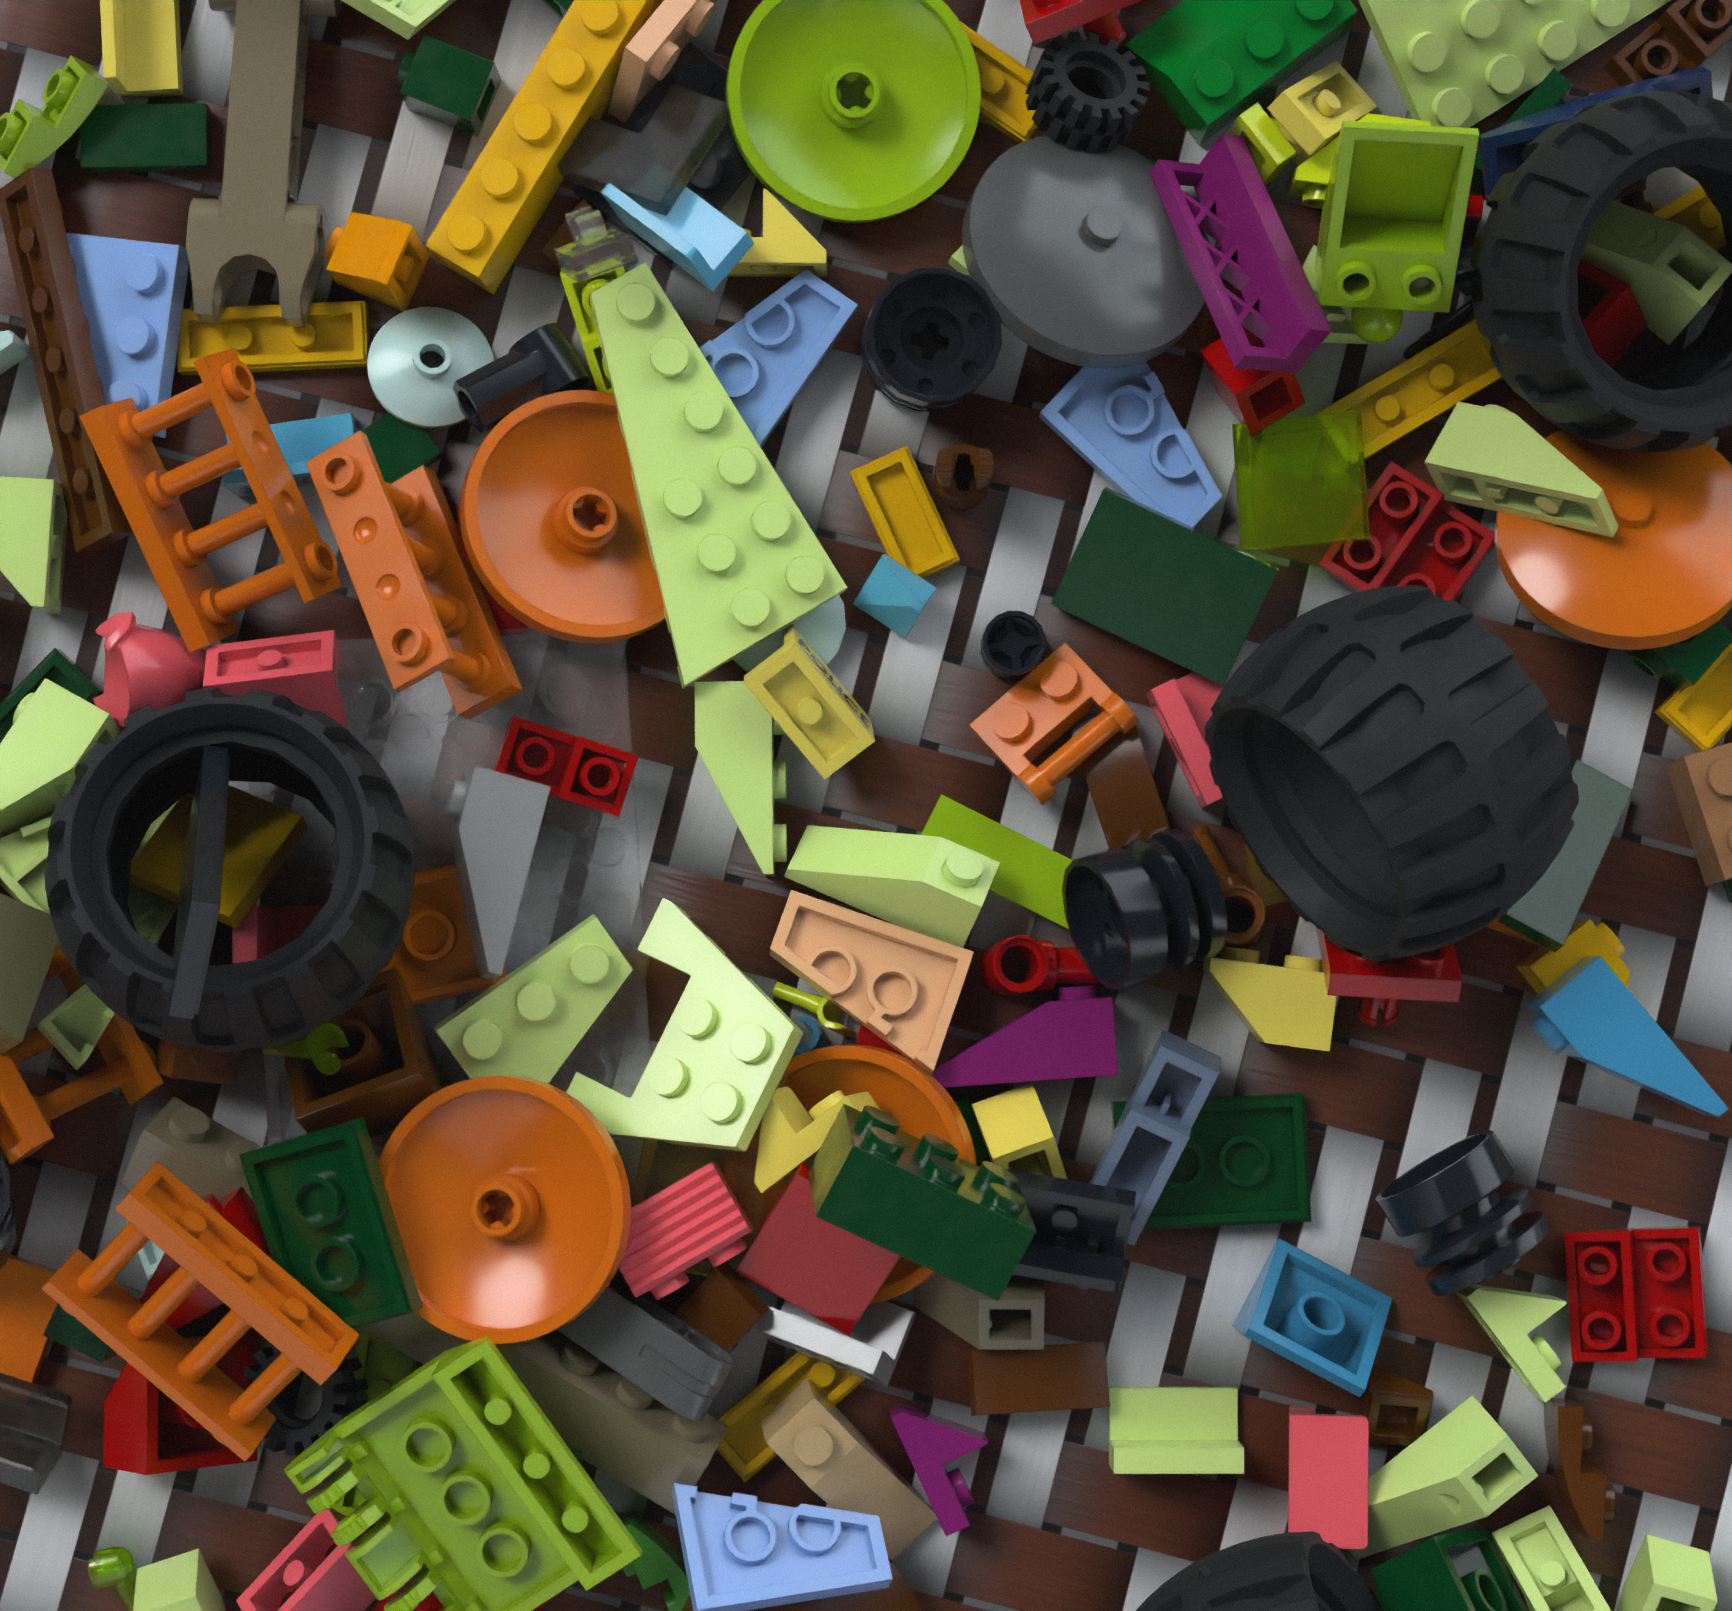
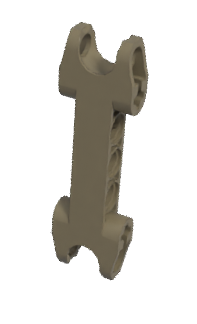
M208 0L212 11L236 12L222 198H193L188 213L186 251L191 272L194 314L200 322L219 323L232 282L243 273L262 270L275 274L278 278L279 304L282 309V319L287 321V327L306 328L309 309L323 271L326 232L323 206L297 203L310 16L339 18L343 1Z

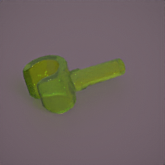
M324 1023L312 1029L306 1039L301 1041L295 1040L280 1046H262V1051L265 1055L312 1059L319 1072L332 1075L338 1072L342 1065L336 1054L323 1051L332 1046L346 1048L349 1046V1043L339 1026L332 1023Z
M119 1546L95 1551L93 1554L94 1558L88 1562V1571L93 1587L101 1589L116 1585L120 1598L123 1599L128 1610L133 1611L136 1584L133 1581L134 1563L130 1551Z

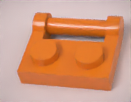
M1064 643L970 723L969 726L981 742L1040 805H1043L1056 794L1055 785L1118 731L1126 734L1139 723V720L1123 699L1116 693H1113L1087 664ZM1095 706L1101 711L1098 716L1037 768L1030 763Z

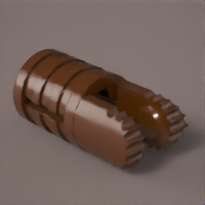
M970 444L943 447L938 452L933 478V487L938 499L945 506L954 510H969L978 506L985 499L989 491L994 469L992 453L988 449L978 448ZM958 464L968 465L969 475L975 478V480H971L968 491L956 490V481L952 478L955 476L956 465Z

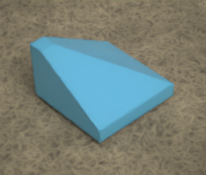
M883 554L853 605L906 639L937 588L888 555Z

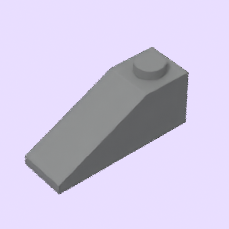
M475 765L465 775L464 781L454 779L446 801L444 816L454 819L449 838L479 978L492 981L501 976L550 786Z

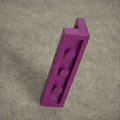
M1221 134L1200 164L1158 159L1149 173L1234 368L1297 373L1329 335L1331 329L1243 137ZM1180 185L1193 186L1201 204L1185 193ZM1199 228L1219 242L1223 253L1202 237ZM1220 276L1240 290L1244 301L1224 287ZM1242 326L1260 338L1265 347L1250 346Z

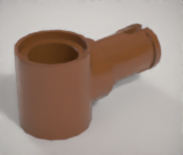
M1207 825L1193 830L1194 835L1192 837L1207 854L1218 876L1226 906L1240 905L1246 908L1253 918L1252 926L1241 933L1227 931L1224 947L1249 949L1258 941L1263 930L1266 911L1263 901L1254 890L1246 886L1239 873L1232 874L1210 834L1211 830Z

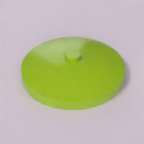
M763 0L745 23L734 46L727 72L726 105L729 124L738 149L750 170L768 190L786 204L803 213L833 222L867 223L884 220L910 210L929 198L954 174L964 159L974 137L980 114L981 83L973 46L957 16L943 0Z

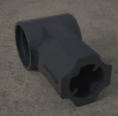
M549 323L533 330L518 340L510 348L508 354L456 380L453 390L457 396L459 408L468 423L477 428L480 433H483L495 427L510 412L529 401L556 392L581 389L589 381L590 376L557 323Z

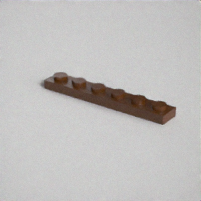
M29 168L0 188V215L76 552H98L130 535L133 531L79 417L105 404L103 400V385L97 373L89 338V323L84 315L76 280V266L70 253L63 223L62 204L57 196L52 170Z

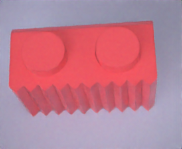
M715 1160L631 1207L628 1241L618 1268L636 1298L650 1290L655 1300H659L690 1281L685 1270L707 1257L714 1268L747 1249L742 1237L750 1233L753 1226Z

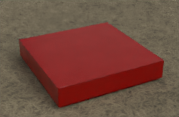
M801 1163L741 1257L735 1271L849 1336L901 1256L817 1218L808 1178L809 1167Z

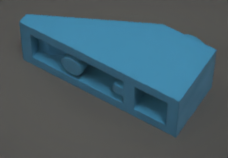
M1585 956L1526 1006L1537 1018L1531 1024V1028L1543 1044L1554 1054L1558 1055L1564 1050L1568 1056L1700 1114L1720 1117L1729 1109L1601 956Z

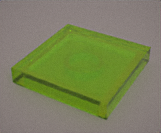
M1352 410L1283 418L1250 436L1241 423L1232 424L1240 550L1252 552L1370 540L1361 412Z

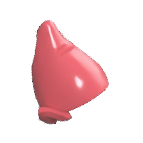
M133 612L116 613L95 630L98 635L105 637L106 641L104 644V693L93 698L95 706L108 712L119 727L125 728L124 719L149 704L152 705L154 710H160L185 702V692L203 689L206 660L205 649L201 648L189 653L182 637L162 629L136 624V617Z

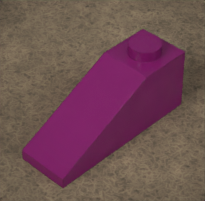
M1096 985L1058 988V1001H1044L935 1066L932 1076L943 1087L1118 1075L1112 997L1097 998Z

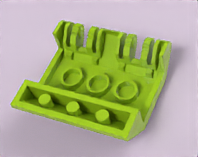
M489 1336L444 1351L340 1420L284 1469L285 1474L300 1494L320 1484L337 1469L338 1472L321 1485L306 1501L316 1514L333 1507L355 1485L365 1497L366 1501L337 1524V1527L331 1532V1537L339 1547H342L358 1538L367 1528L376 1523L346 1551L345 1556L377 1600L385 1599L401 1588L386 1602L387 1604L384 1605L385 1611H413L419 1602L423 1601L432 1591L442 1604L436 1611H532L578 1580L586 1591L642 1554L640 1546Z

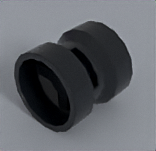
M1006 611L994 617L988 623L981 640L980 655L985 667L993 675L1004 680L1024 678L1039 665L1045 652L1046 636L1042 625L1032 615L1022 611Z

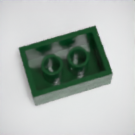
M843 1104L808 1170L816 1217L999 1301L1036 1233V1228L1020 1186L1016 1185L1018 1179L1008 1170L992 1162L983 1161L981 1166L978 1167L957 1157L959 1151L953 1145L937 1136L925 1133L921 1139H918L899 1130L900 1123L880 1109L864 1106L861 1112Z

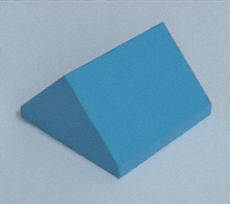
M1279 1238L1273 1246L1232 1326L1243 1336L1360 1398L1367 1387L1393 1298Z

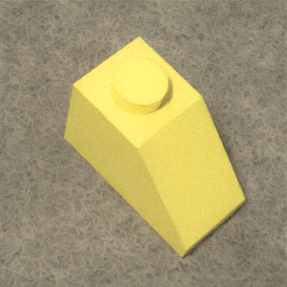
M1033 1083L999 1093L972 1104L992 1163L1004 1169L1067 1179L1053 1132Z

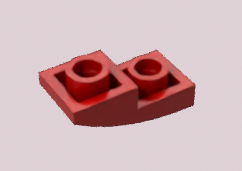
M510 716L493 770L550 786L549 796L619 817L639 756L581 736H574L532 721Z

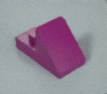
M902 1403L891 1408L890 1418L946 1537L970 1526L965 1507L974 1504L975 1501L959 1467L947 1472L945 1464L988 1444L989 1441L986 1433Z

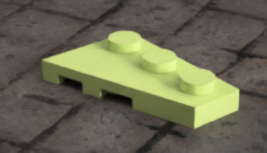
M592 914L435 1025L434 1028L470 1079L507 1075L521 1076L549 1083L632 972L633 968L597 917Z

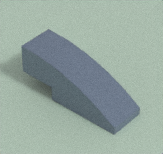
M1162 1030L1090 1181L1091 1184L1136 1191L1135 1206L1127 1242L1132 1246L1135 1245L1190 1138L1191 1128L1220 1073V1056L1166 1030Z

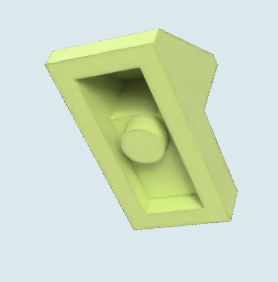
M1470 1285L1456 1291L1457 1295L1533 1396L1546 1403L1566 1388L1555 1373V1370L1562 1365L1556 1353L1540 1334L1537 1333L1531 1339L1527 1335L1567 1304L1566 1301L1552 1295L1481 1285Z
M1550 1505L1492 1532L1493 1539L1502 1558L1525 1597L1528 1611H1611Z

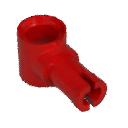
M1016 935L994 942L984 950L979 960L978 971L980 980L986 989L998 996L1010 997L1026 992H1051L1055 985L1104 986L1090 973L1081 960L1076 947H1055L1052 941H1036L1029 936ZM1007 949L1016 951L1025 962V976L1019 983L1010 981L1002 972L1001 959Z

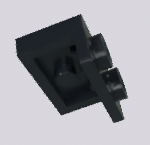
M1006 1169L1018 1179L1016 1185L1020 1186L1036 1228V1233L1012 1276L1021 1279L1037 1278L1070 1284L1088 1291L1118 1292L1122 1281L1124 1257L1135 1206L1136 1191Z

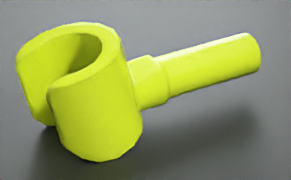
M781 982L775 984L772 992L773 997L800 1006L816 1014L822 1025L842 1037H851L856 1034L853 1030L838 1023L842 1009L825 996L813 995Z

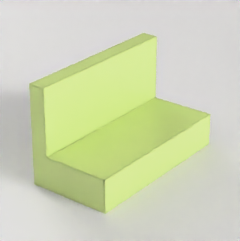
M1108 1387L1110 1407H1108L1109 1466L1114 1474H1244V1447L1238 1441L1237 1387Z

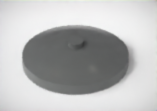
M1061 134L1055 141L1046 135L1024 141L1010 148L999 156L981 177L968 202L962 227V246L968 273L973 280L986 290L987 295L1000 315L1001 323L1004 327L1029 346L1048 356L1085 367H1127L1148 361L1167 351L1188 330L1201 311L1205 299L1149 173L1155 164L1139 153L1120 144H1117L1114 150L1107 152L1104 151L1100 144L1096 153H1085L1084 143L1079 142L1076 149L1073 150L1065 147L1068 138ZM1199 228L1202 237L1209 242L1207 234Z

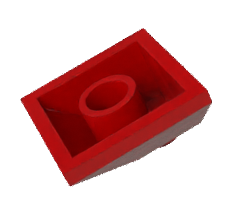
M247 1331L215 1364L240 1387L252 1384V1380L242 1375L247 1365L258 1364V1361L253 1357L258 1351V1332ZM206 1335L183 1338L195 1348ZM127 1362L104 1401V1467L142 1475H152L245 1463ZM257 1448L245 1462L257 1461Z

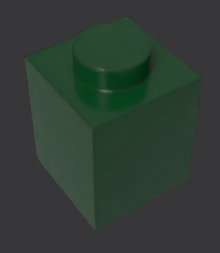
M423 35L417 52L409 50L406 53L397 76V85L402 87L400 94L408 110L476 137L480 134L502 81L495 62L427 35Z

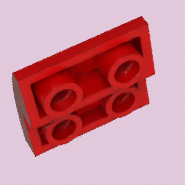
M1391 461L1318 564L1322 570L1352 593L1380 587L1418 585L1432 589L1433 595L1446 601H1456L1494 548L1495 536L1493 531L1446 503L1442 492Z
M1700 1226L1619 1228L1564 1232L1572 1362L1638 1361L1640 1358H1706L1708 1356Z

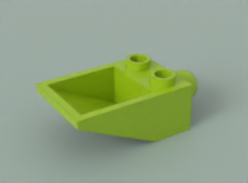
M1342 121L1322 209L1315 260V275L1319 305L1353 307L1351 323L1354 331L1361 339L1370 343H1383L1392 339L1402 326V310L1450 312L1479 140L1478 128Z

